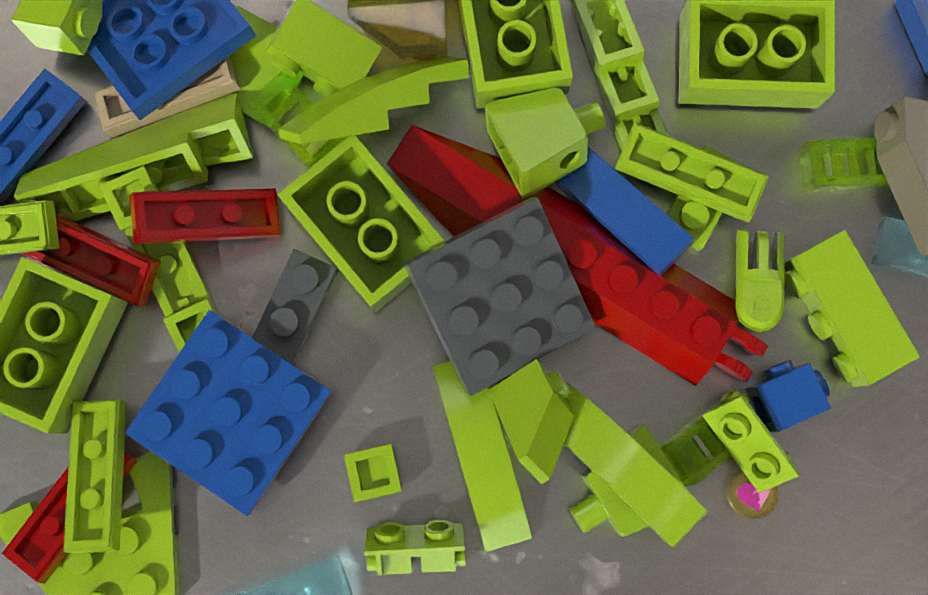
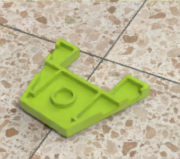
M152 451L135 458L137 463L129 473L143 510L121 519L120 551L68 553L45 584L38 583L47 595H180L177 535H175L174 526L176 496L172 481L171 464ZM37 501L28 502L0 514V538L6 545L10 543L37 508Z

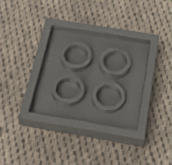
M531 197L403 263L465 393L470 396L513 374L535 359L546 356L596 328L537 197Z

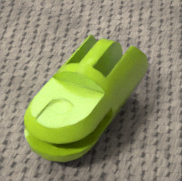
M739 229L736 231L737 317L748 330L755 332L768 331L780 322L784 312L785 232L776 231L774 235L772 269H769L768 232L757 230L753 242L752 269H748L749 232L748 230Z

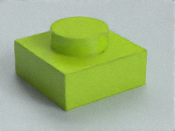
M392 443L344 454L354 503L403 491Z

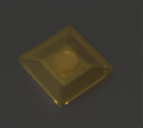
M347 0L348 17L400 58L412 57L416 60H429L437 55L448 54L444 0Z

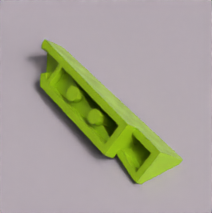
M235 92L29 171L20 177L14 197L21 203H26L31 199L36 201H54V206L58 208V216L78 221L110 211L99 186L142 166H146L159 191H177L206 182L208 179L207 165L253 158V150L239 98Z

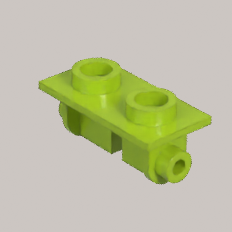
M733 389L721 398L723 404L703 413L702 416L758 493L799 477V471L791 462V454L788 451H783L748 403L750 399L746 393L740 394L737 389Z
M433 520L425 525L403 526L400 523L388 522L377 527L367 528L364 551L365 556H367V570L377 571L378 576L412 573V557L421 556L422 573L456 572V566H465L463 523Z

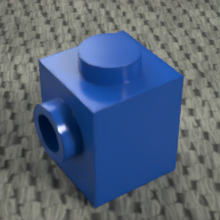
M787 360L764 370L767 377L766 380L745 388L756 414L770 432L782 431L831 409L826 398L830 395L828 384L820 371L813 370L810 363L794 367L792 361Z

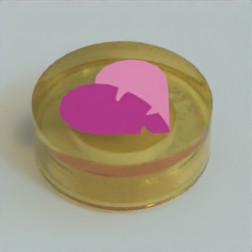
M743 471L736 473L727 485V501L730 507L741 516L750 519L763 518L774 510L778 502L777 486L758 493Z

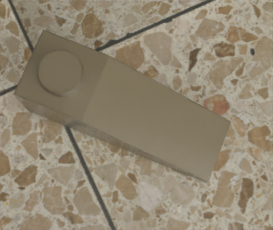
M904 96L876 115L874 136L877 139V160L920 255L928 256V101Z

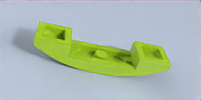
M142 166L100 185L99 188L120 231H125L132 248L161 261L152 290L165 315L163 321L180 353L209 310L216 314L218 312L186 242L134 244L129 195L132 192L159 191L146 166Z
M451 361L433 365L485 551L488 552L532 539L495 405L488 391L489 387L470 396L465 393Z
M565 380L572 392V395L566 398L575 418L564 446L569 448L627 503L638 517L674 549L708 511L628 433Z

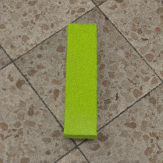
M571 0L594 77L621 152L634 122L668 135L658 110L660 99L644 63L645 49L625 1Z
M442 56L400 65L361 79L318 101L280 127V139L305 144L389 130L388 110L429 104V84L469 78L468 59Z

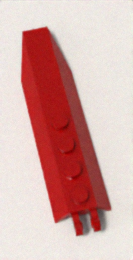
M411 125L387 162V166L453 237L531 197H537L594 324L694 386H697L713 364L732 376L748 382L753 374L752 370L743 362L721 353L728 339L753 355L763 357L768 348L767 344L759 338H756L748 331L736 327L739 320L734 299L675 263L661 276L657 275L586 210L547 186L532 196L522 199L502 159Z

